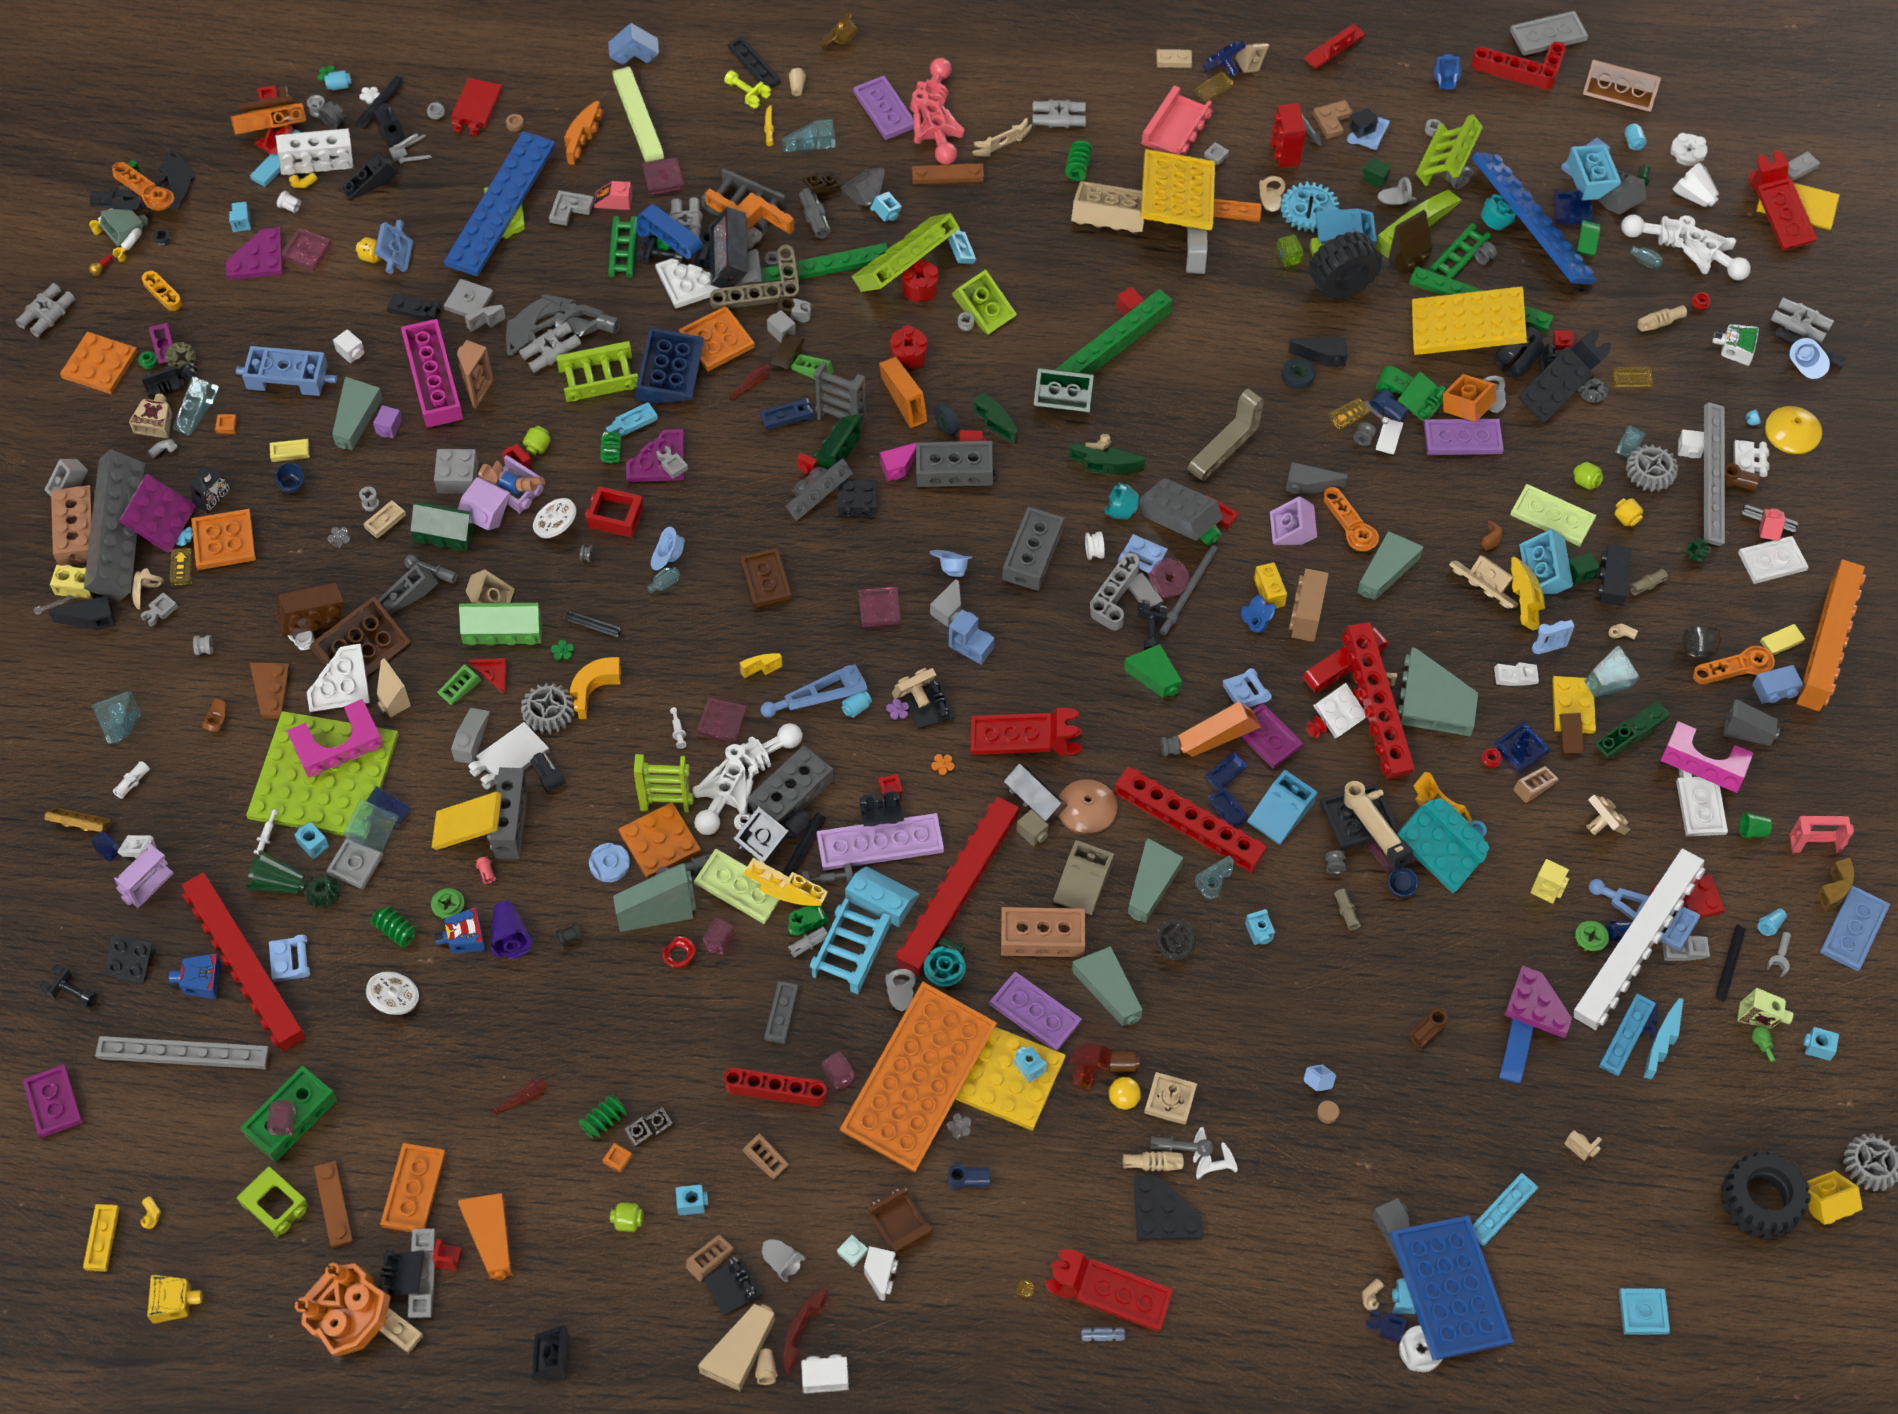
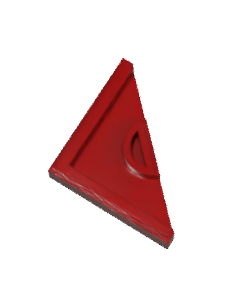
M506 658L469 660L470 666L498 690L506 693Z

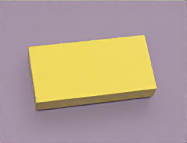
M308 439L270 443L271 462L310 458Z
M1793 624L1763 637L1760 642L1774 656L1803 643L1805 638L1796 625Z

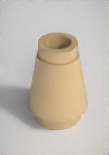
M794 68L789 73L791 91L794 96L802 95L806 78L804 70L800 68Z
M770 1349L759 1351L755 1373L759 1384H773L777 1377L773 1353Z

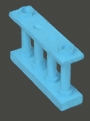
M845 898L842 905L839 904L835 911L836 918L818 956L813 957L810 968H812V977L814 978L817 977L820 970L848 980L850 991L858 994L891 925V916L883 913L880 919L874 920L850 911L849 900ZM846 917L872 927L874 930L872 937H865L841 928L844 918ZM836 935L865 945L866 950L864 954L858 955L832 945ZM828 952L856 962L858 967L855 972H849L825 963L824 960Z

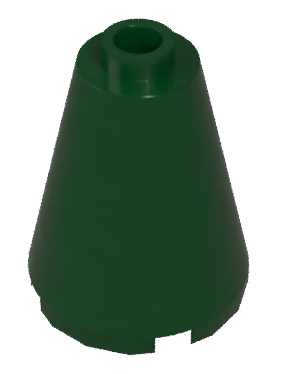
M259 850L260 857L256 856L248 875V878L252 880L251 884L246 883V889L296 895L300 891H304L307 884L304 874L267 852Z

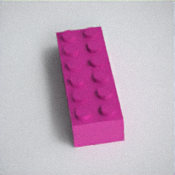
M434 319L401 327L426 428L462 420L463 416L438 320Z

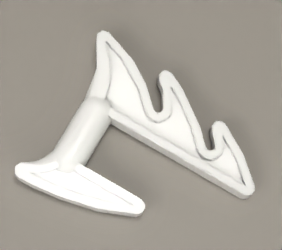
M1203 1127L1197 1132L1194 1143L1206 1139ZM1225 1143L1221 1144L1224 1160L1212 1162L1210 1155L1203 1157L1195 1152L1194 1163L1202 1157L1197 1167L1196 1179L1199 1180L1208 1172L1226 1168L1232 1169L1234 1172L1238 1171L1234 1157Z

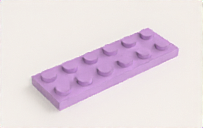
M937 813L904 818V821L895 824H879L874 827H864L862 824L817 831L823 871L844 868V864L848 863L852 867L944 853Z

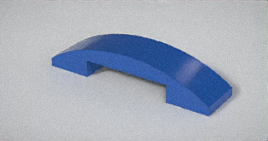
M1513 1018L1511 1019V1027L1499 1079L1520 1084L1533 1026Z

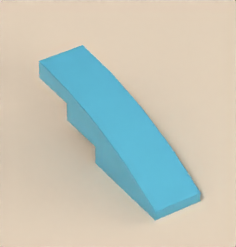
M1681 998L1678 999L1669 1011L1654 1038L1647 1058L1644 1078H1653L1657 1071L1658 1061H1664L1668 1054L1669 1044L1674 1045L1679 1037L1683 999Z

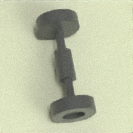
M850 863L844 864V873L834 874L832 872L809 879L808 871L801 872L802 877L810 882L821 881L823 883L834 881L835 878L846 877V882L849 884L853 878Z

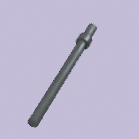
M1210 546L1171 612H1168L1165 623L1159 631L1162 635H1167L1171 626L1177 622L1180 611L1217 551L1216 546Z

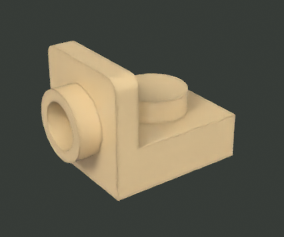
M1574 1130L1568 1136L1565 1145L1585 1161L1589 1156L1593 1158L1600 1151L1599 1144L1602 1139L1598 1137L1590 1144L1584 1135L1578 1134Z

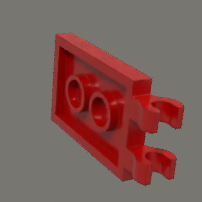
M468 78L451 115L452 125H455L453 131L461 132L462 126L465 123L469 124V129H471L470 135L477 136L480 127L486 128L503 90L502 85Z

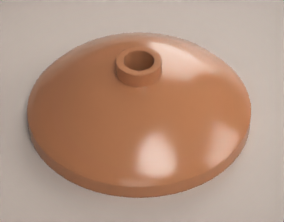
M1089 779L1078 780L1066 786L1059 795V798L1068 805L1059 815V818L1073 832L1083 835L1098 834L1109 828L1116 818L1118 809L1116 797L1110 788L1101 782Z

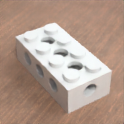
M348 129L276 135L281 175L353 168Z

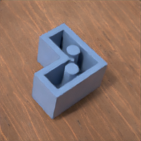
M632 23L608 42L610 58L622 65L634 56L648 63L659 54L657 37Z
M961 610L949 625V647L982 665L994 649L995 638L990 633L978 629V618L973 613Z

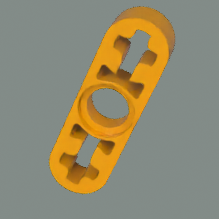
M147 271L142 275L145 288L168 310L176 311L182 306L179 294L155 271ZM161 288L167 289L164 293H157Z

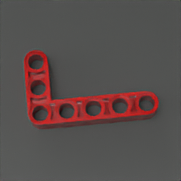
M1556 41L1551 43L1544 64L1479 47L1474 51L1471 66L1477 71L1548 90L1554 86L1566 47L1562 42Z

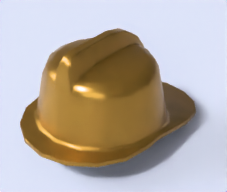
M850 13L845 14L837 25L824 37L821 42L822 45H826L831 41L846 44L853 39L858 28L850 20Z

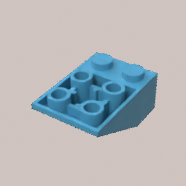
M1361 209L1318 211L1315 213L1319 243L1326 244L1328 240L1334 239L1340 234L1344 235L1346 232L1364 233L1371 238L1374 245L1377 242L1373 212Z
M1284 770L1267 791L1247 823L1280 845L1315 804L1318 792Z

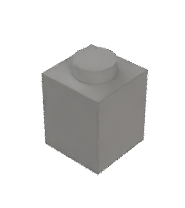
M782 310L772 314L767 319L768 332L780 343L787 333L796 335L795 322Z

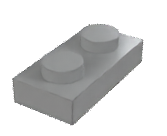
M1806 152L1788 162V178L1795 181L1818 168L1820 163L1809 152Z

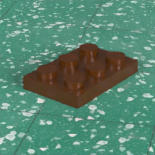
M778 548L740 556L754 608L792 599Z

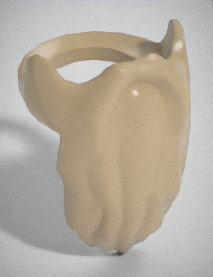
M1277 176L1267 177L1263 181L1260 180L1259 189L1263 206L1271 212L1279 210L1281 207L1280 195L1285 190L1284 180ZM1271 181H1277L1281 184L1279 189L1269 188L1266 185Z
M147 568L143 569L142 572L137 571L135 573L132 585L133 602L139 610L141 587L153 588L163 583L161 577L150 574ZM149 580L158 581L159 583H150Z

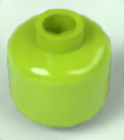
M536 426L528 430L523 439V444L528 453L536 455V453L543 454L551 438L547 430Z
M1584 462L1574 470L1575 482L1588 490L1597 488L1602 483L1603 474L1601 468L1590 462Z
M618 1203L615 1210H611L610 1223H614L617 1231L634 1232L638 1227L642 1226L643 1209H640L638 1204Z

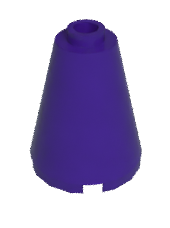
M501 901L493 908L491 950L493 955L501 959L502 956H508V959L521 957L530 950L529 947L533 944L532 937L513 903Z

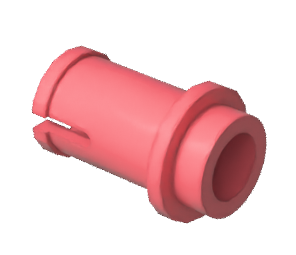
M488 857L479 858L476 861V868L480 870L483 884L493 883L496 878L491 867L492 861Z

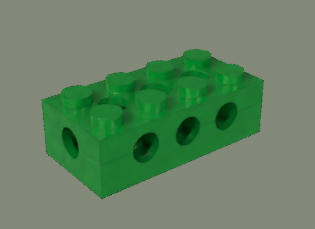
M302 1066L240 1128L244 1136L276 1163L337 1102L334 1092Z

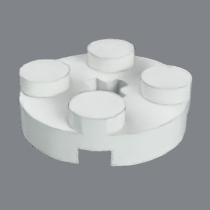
M1680 133L1672 143L1671 155H1674L1677 158L1676 161L1682 165L1694 166L1697 162L1704 161L1706 157V140L1703 137L1692 134Z
M1421 1326L1410 1328L1402 1337L1399 1345V1352L1403 1362L1412 1371L1428 1372L1435 1369L1442 1359L1432 1361L1429 1349L1425 1351V1354L1418 1352L1419 1344H1422L1423 1347H1427Z

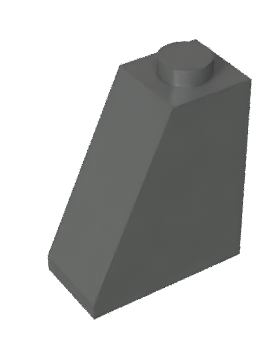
M1734 700L1725 718L1723 736L1771 746L1773 740L1778 739L1779 736L1778 719L1739 700Z

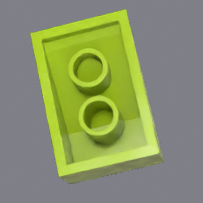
M986 269L952 293L960 307L965 312H969L974 316V322L987 335L1017 315Z

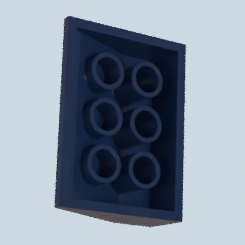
M649 328L636 386V400L648 403L691 400L704 337Z

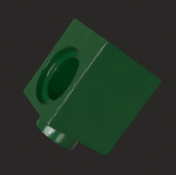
M1591 552L1571 558L1569 561L1574 584L1596 578L1600 565Z

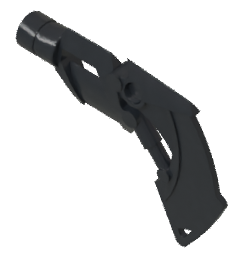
M169 149L158 169L162 175L153 182L155 186L161 187V184L167 181L169 185L166 189L174 194L173 204L165 210L179 209L181 207L180 203L188 192L190 182L195 178L194 173L183 158L174 149ZM119 182L109 191H90L91 208H147L146 211H154L145 205L140 195ZM115 197H134L132 200H114Z

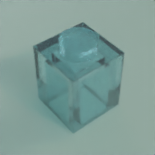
M1628 425L1616 452L1630 457L1633 450L1637 451L1638 447L1642 445L1646 433Z

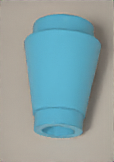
M1777 909L1762 917L1758 923L1759 931L1765 936L1776 934L1787 918L1786 912L1782 909Z

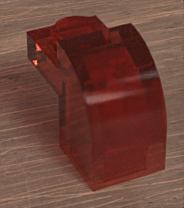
M1084 1044L1077 1048L1069 1063L1075 1065L1071 1084L1083 1090H1090L1094 1070H1109L1113 1050L1101 1044Z

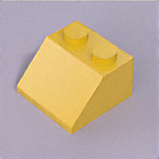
M1836 1171L1806 1181L1810 1187L1807 1193L1811 1195L1808 1209L1812 1216L1824 1225L1831 1224L1835 1220L1851 1216L1855 1212L1863 1210L1859 1187Z

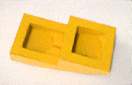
M772 653L746 659L740 662V672L744 678L761 669L767 675L782 667V656L778 653Z

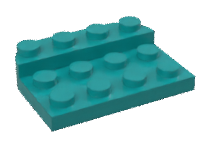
M1441 798L1421 805L1396 834L1402 842L1406 841L1412 849L1413 855L1451 893H1455L1474 869L1485 860L1489 850V845L1485 842L1483 836L1452 805Z

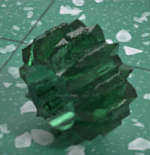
M319 874L317 879L311 876L312 882H306L305 886L307 889L304 890L307 902L313 904V907L316 909L320 905L324 910L327 904L333 906L332 900H338V893H340L337 880L335 878L332 879L329 874L324 878L322 874Z

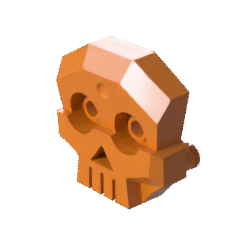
M330 1263V1268L326 1267L325 1274L303 1298L298 1299L302 1303L297 1301L295 1303V1309L303 1313L301 1324L313 1336L320 1338L330 1353L336 1357L363 1349L383 1327L387 1316L390 1295L375 1286L373 1277L355 1263L348 1265ZM361 1294L360 1300L357 1301V1296ZM338 1320V1325L334 1327L335 1321Z

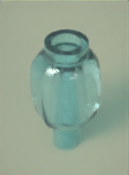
M1632 247L1630 253L1636 255L1637 260L1641 264L1649 268H1659L1663 262L1660 254L1651 249Z
M675 567L663 569L655 575L652 584L646 587L648 592L662 591L671 587L677 582L680 573Z

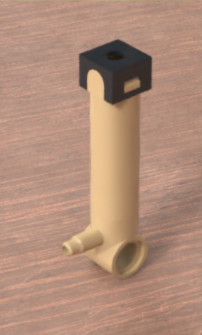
M1351 781L1347 783L1344 793L1345 805L1355 812L1386 854V861L1393 871L1412 862V849L1406 841L1402 842L1372 802L1384 794L1383 790L1380 789L1366 794L1365 787L1361 782Z

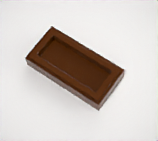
M1581 713L1559 714L1562 754L1583 753Z

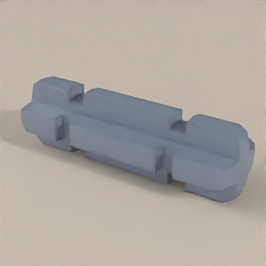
M1103 1327L1094 1328V1330L1082 1328L1081 1338L1083 1341H1091V1339H1094V1341H1112V1339L1123 1341L1125 1339V1329L1123 1327H1115V1329Z

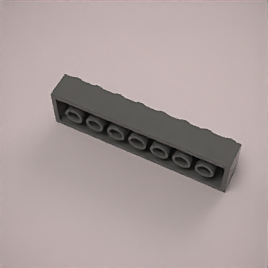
M110 449L99 459L84 589L119 602L131 593L137 533L120 523L119 519L144 477L145 463Z

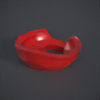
M682 936L675 937L666 948L663 947L662 949L664 961L674 968L688 965L693 960L695 954L693 942L687 937ZM674 947L683 948L687 952V957L685 960L677 962L672 959L670 951Z

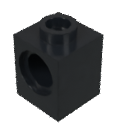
M1367 108L1350 116L1349 128L1357 139L1376 131L1377 115L1370 108Z

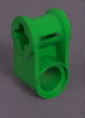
M807 905L790 913L788 931L793 936H801L809 931L823 927L829 919L821 906Z

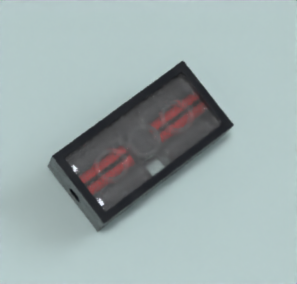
M726 207L709 225L711 286L718 288L734 287L748 273L745 212Z

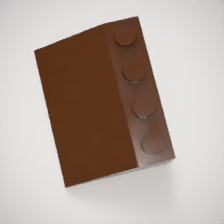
M373 596L312 642L309 648L327 666L340 647L361 644L367 677L380 667L382 659L389 660L411 643V641Z

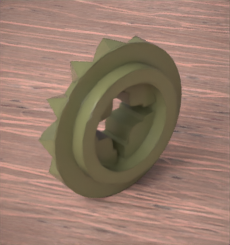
M176 342L167 349L165 355L168 366H178L181 372L180 367L183 364H195L196 352L190 345L184 342ZM186 351L184 356L186 361L181 360L176 363L177 353L181 354Z

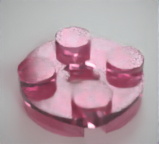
M1165 558L1153 566L1149 573L1152 588L1159 596L1166 598L1181 594L1187 587L1189 575L1186 567L1181 562ZM1166 573L1169 576H1173V579L1171 580L1172 582H1169L1165 579Z

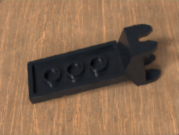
M1590 331L1569 347L1564 348L1517 396L1542 424L1593 374L1591 370L1609 354L1611 349L1610 343H1604L1600 347L1595 345L1599 331Z

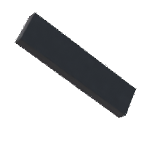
M743 37L727 44L728 49L758 83L762 82L763 85H767L770 89L780 84L778 76Z

